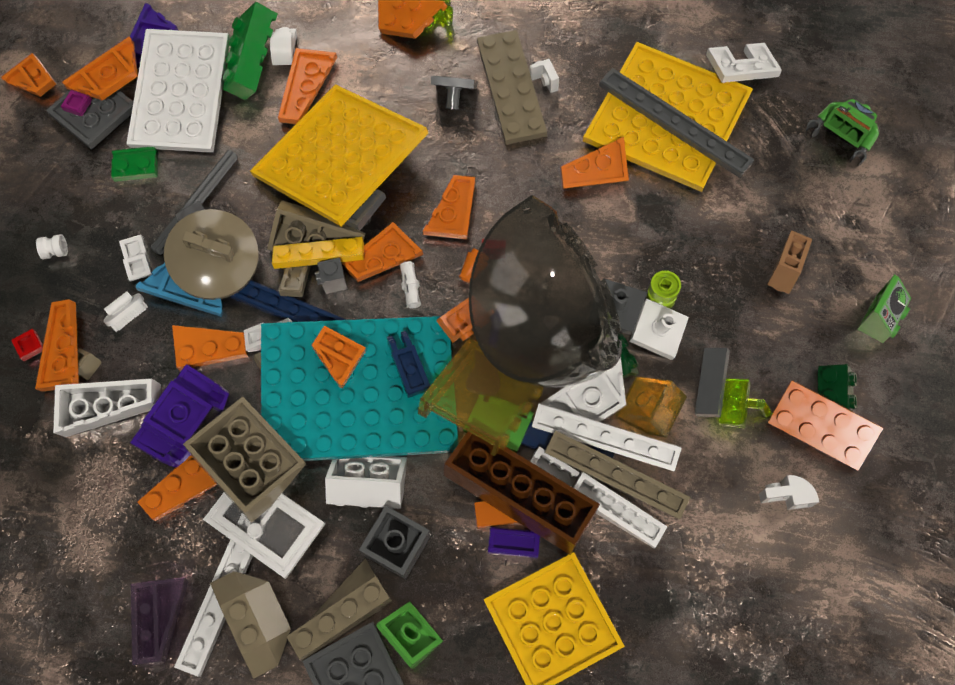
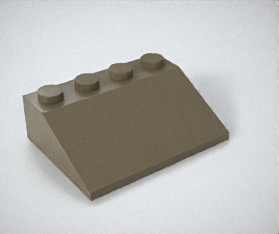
M243 396L183 443L193 459L250 523L273 505L306 465L304 460Z

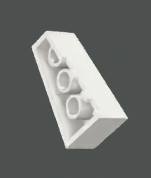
M153 379L55 385L53 433L68 437L148 412L161 396V384Z

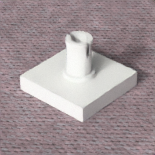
M646 299L643 302L629 342L673 360L689 317Z

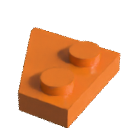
M326 326L322 328L312 344V349L337 385L343 389L366 352V347Z

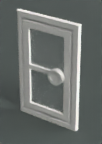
M223 492L203 519L285 579L325 525L322 520L284 494H281L269 509L250 523Z

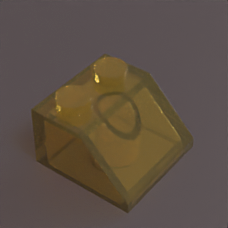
M636 377L626 395L627 406L620 409L616 417L647 434L667 438L687 396L673 381Z

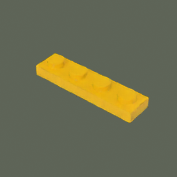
M362 237L273 246L272 265L274 269L318 265L317 262L340 258L341 262L364 260V241Z

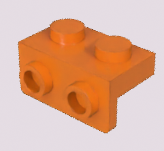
M471 295L436 321L452 343H454L459 338L464 341L473 335V328L477 327L480 330L490 322L488 317L494 312L489 310L485 313Z

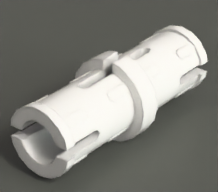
M411 261L403 262L400 264L403 280L401 286L405 292L406 305L410 309L418 308L421 306L418 291L420 285L416 279L414 263Z

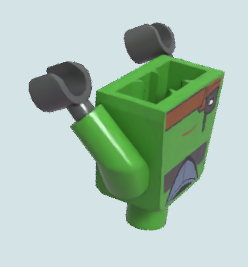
M854 99L846 102L830 103L817 116V120L813 119L808 122L806 131L812 127L816 128L812 133V137L818 135L821 124L824 123L825 127L855 147H860V150L855 151L850 157V162L854 157L860 158L861 161L858 166L866 160V151H870L879 136L878 126L875 123L877 114L871 111L867 104H861Z

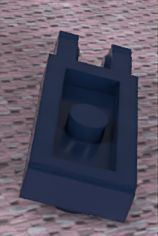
M403 331L401 332V340L405 348L398 350L392 335L387 337V342L407 397L410 398L430 391L431 387L415 346L412 345L407 332Z

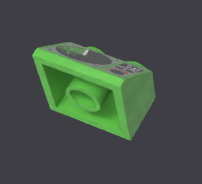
M893 275L877 293L857 329L881 343H884L889 337L894 338L901 327L897 325L899 320H903L910 311L907 305L911 297L898 276Z

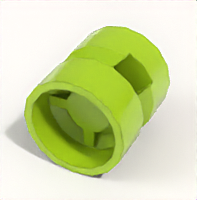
M670 271L656 273L652 277L646 299L670 309L675 304L681 289L679 277Z

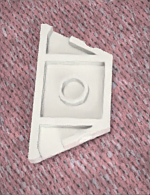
M617 352L541 404L599 422L604 421L627 406L621 356Z

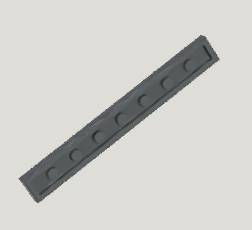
M614 68L600 81L599 86L737 177L741 178L753 164V158Z

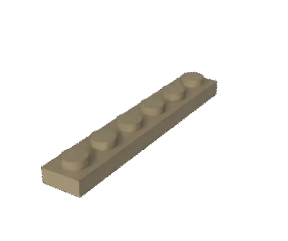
M556 430L544 452L676 519H681L689 502V496Z

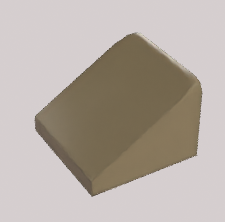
M78 348V375L89 380L102 362L90 352Z

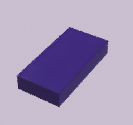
M490 527L488 554L538 559L540 536L533 531Z

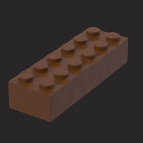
M471 426L444 463L443 476L569 555L574 551L600 506L593 499Z

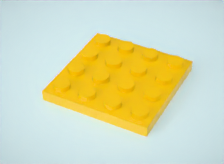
M574 552L483 599L525 685H555L625 647Z

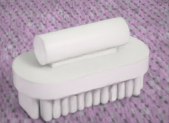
M126 291L104 308L108 314L104 319V323L107 326H111L116 332L121 330L134 317L136 318L148 308L143 296L140 293L131 296Z

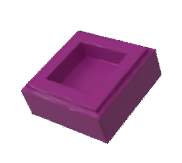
M70 90L61 108L66 112L82 117L92 99L89 95Z

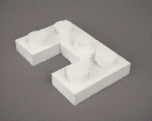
M765 43L746 44L744 53L748 59L735 60L727 46L708 48L706 56L722 83L779 77L782 71Z

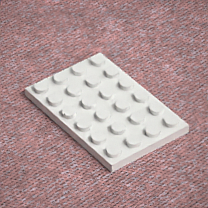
M146 29L127 138L129 148L155 147L161 150L214 152L224 84L223 75L226 70V57L229 50L230 36L228 33Z

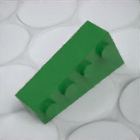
M258 2L253 3L240 17H236L232 23L234 30L229 40L231 47L226 57L227 69L223 75V90L243 100H247L257 90L263 68L260 64L268 50L264 46L268 38H271L273 32L270 24L276 20L278 14Z

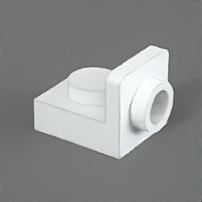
M550 59L537 61L530 65L532 81L541 78L543 85L548 87L550 93L558 91L559 77Z

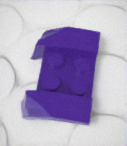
M186 364L177 378L173 381L171 380L143 419L142 427L130 444L171 467L180 466L190 456L183 443L194 436L212 408L219 412L223 411L229 396L228 390Z

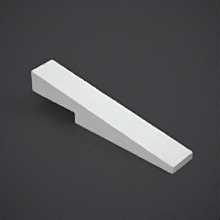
M541 447L536 449L529 460L530 462L599 503L600 506L596 514L652 548H656L667 528L666 525L586 473H580L566 463L544 453L545 450Z

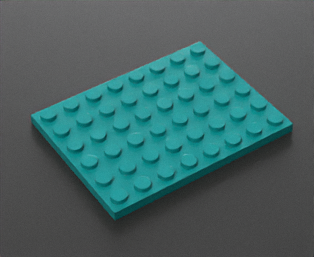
M441 316L261 323V416L304 461L452 453L458 446L451 340L436 321ZM324 326L366 347V352L343 389L337 385L312 349L314 340ZM403 331L407 332L412 345L415 346L431 387L430 391L410 398L407 397L387 342V337L392 335L398 350L405 348L401 340V332Z

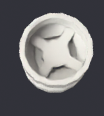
M62 234L53 235L52 238L40 237L36 240L37 252L42 260L50 259L54 255L62 257L68 254L67 242Z

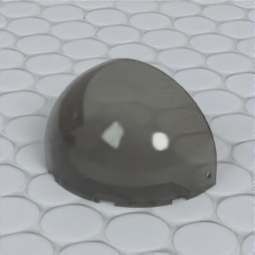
M533 195L506 212L490 229L479 248L469 286L471 324L476 340L486 358L506 376L540 387L573 386L600 376L618 363L622 351V341L618 340V332L621 331L620 320L605 279L600 280L596 269H594L598 265L583 241L567 222L562 224L559 221L557 212L551 206Z

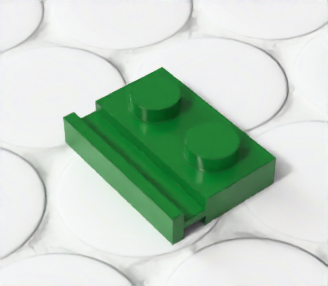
M155 147L113 150L111 169L113 181L157 177V149Z

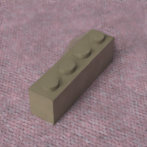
M365 558L304 625L286 637L299 660L303 661L323 650L393 601Z

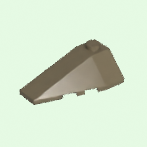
M281 201L276 210L267 250L273 251V246L345 238L362 237L364 240L365 233L345 224L340 227L310 209Z

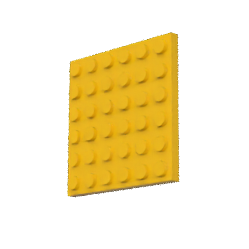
M639 42L635 43L620 70V73L725 141H728L753 88L736 81L722 83L716 73ZM609 92L583 136V142L597 148H601L624 137L626 160L700 192L703 191L716 165V162Z
M335 84L250 172L253 177L342 227L428 135V130L421 124Z

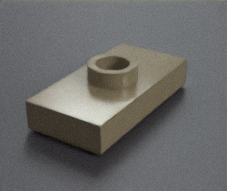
M311 265L285 268L279 288L280 296L303 297Z

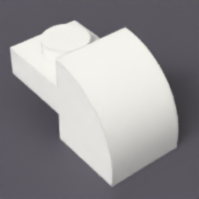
M282 27L272 32L270 38L272 65L292 64L297 39L296 29Z
M787 475L781 480V483L766 485V488L759 493L761 503L785 501L787 510L809 508L819 503L814 487L807 480L794 475Z

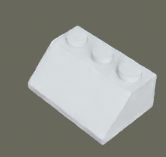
M385 456L332 459L325 477L326 504H335L336 506L352 505L363 508L385 507L386 505L391 509H400L404 495L407 457Z

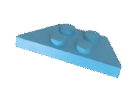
M165 262L163 265L155 268L151 272L152 275L146 280L140 281L136 285L138 291L220 317L223 315L221 299H201L184 292L170 277Z

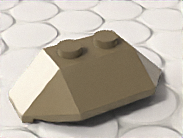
M236 571L211 582L210 585L253 679L277 667L287 642L286 636L289 635L291 628L270 583Z

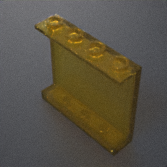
M469 338L420 398L418 414L427 418L431 411L494 445L491 455L495 456L500 448L504 450L511 437L509 436L510 433H516L522 422L521 417L529 414L533 406L532 401L534 399L538 401L542 395L544 388L541 385L544 377Z

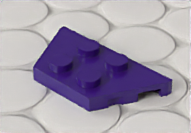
M148 3L144 4L130 35L135 45L137 69L140 67L146 29L178 31L175 24L166 20L161 13L154 11Z

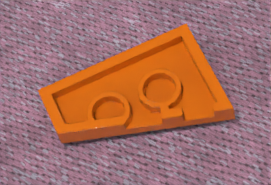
M453 175L438 207L432 213V218L423 229V235L458 239L468 238L475 177Z
M392 222L364 245V260L343 262L342 265L357 282H360L396 267L403 262L423 255V251Z

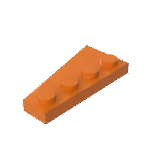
M295 49L278 115L280 123L296 124L308 112L337 59L335 52Z

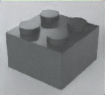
M385 505L359 551L363 556L406 580L431 537V533L427 528Z

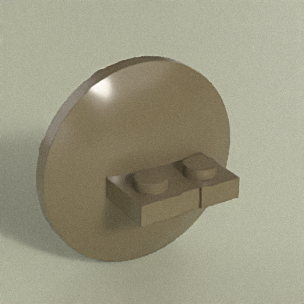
M208 209L187 215L172 228L164 247V261L172 280L184 292L201 299L217 300L238 293L251 281L258 266L259 251L253 232L239 217L222 210Z

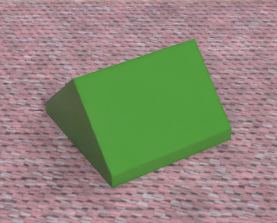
M408 602L376 625L412 669L443 642L411 602Z

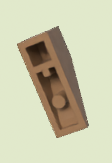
M791 230L767 285L777 291L790 294L801 274L812 242L811 238Z

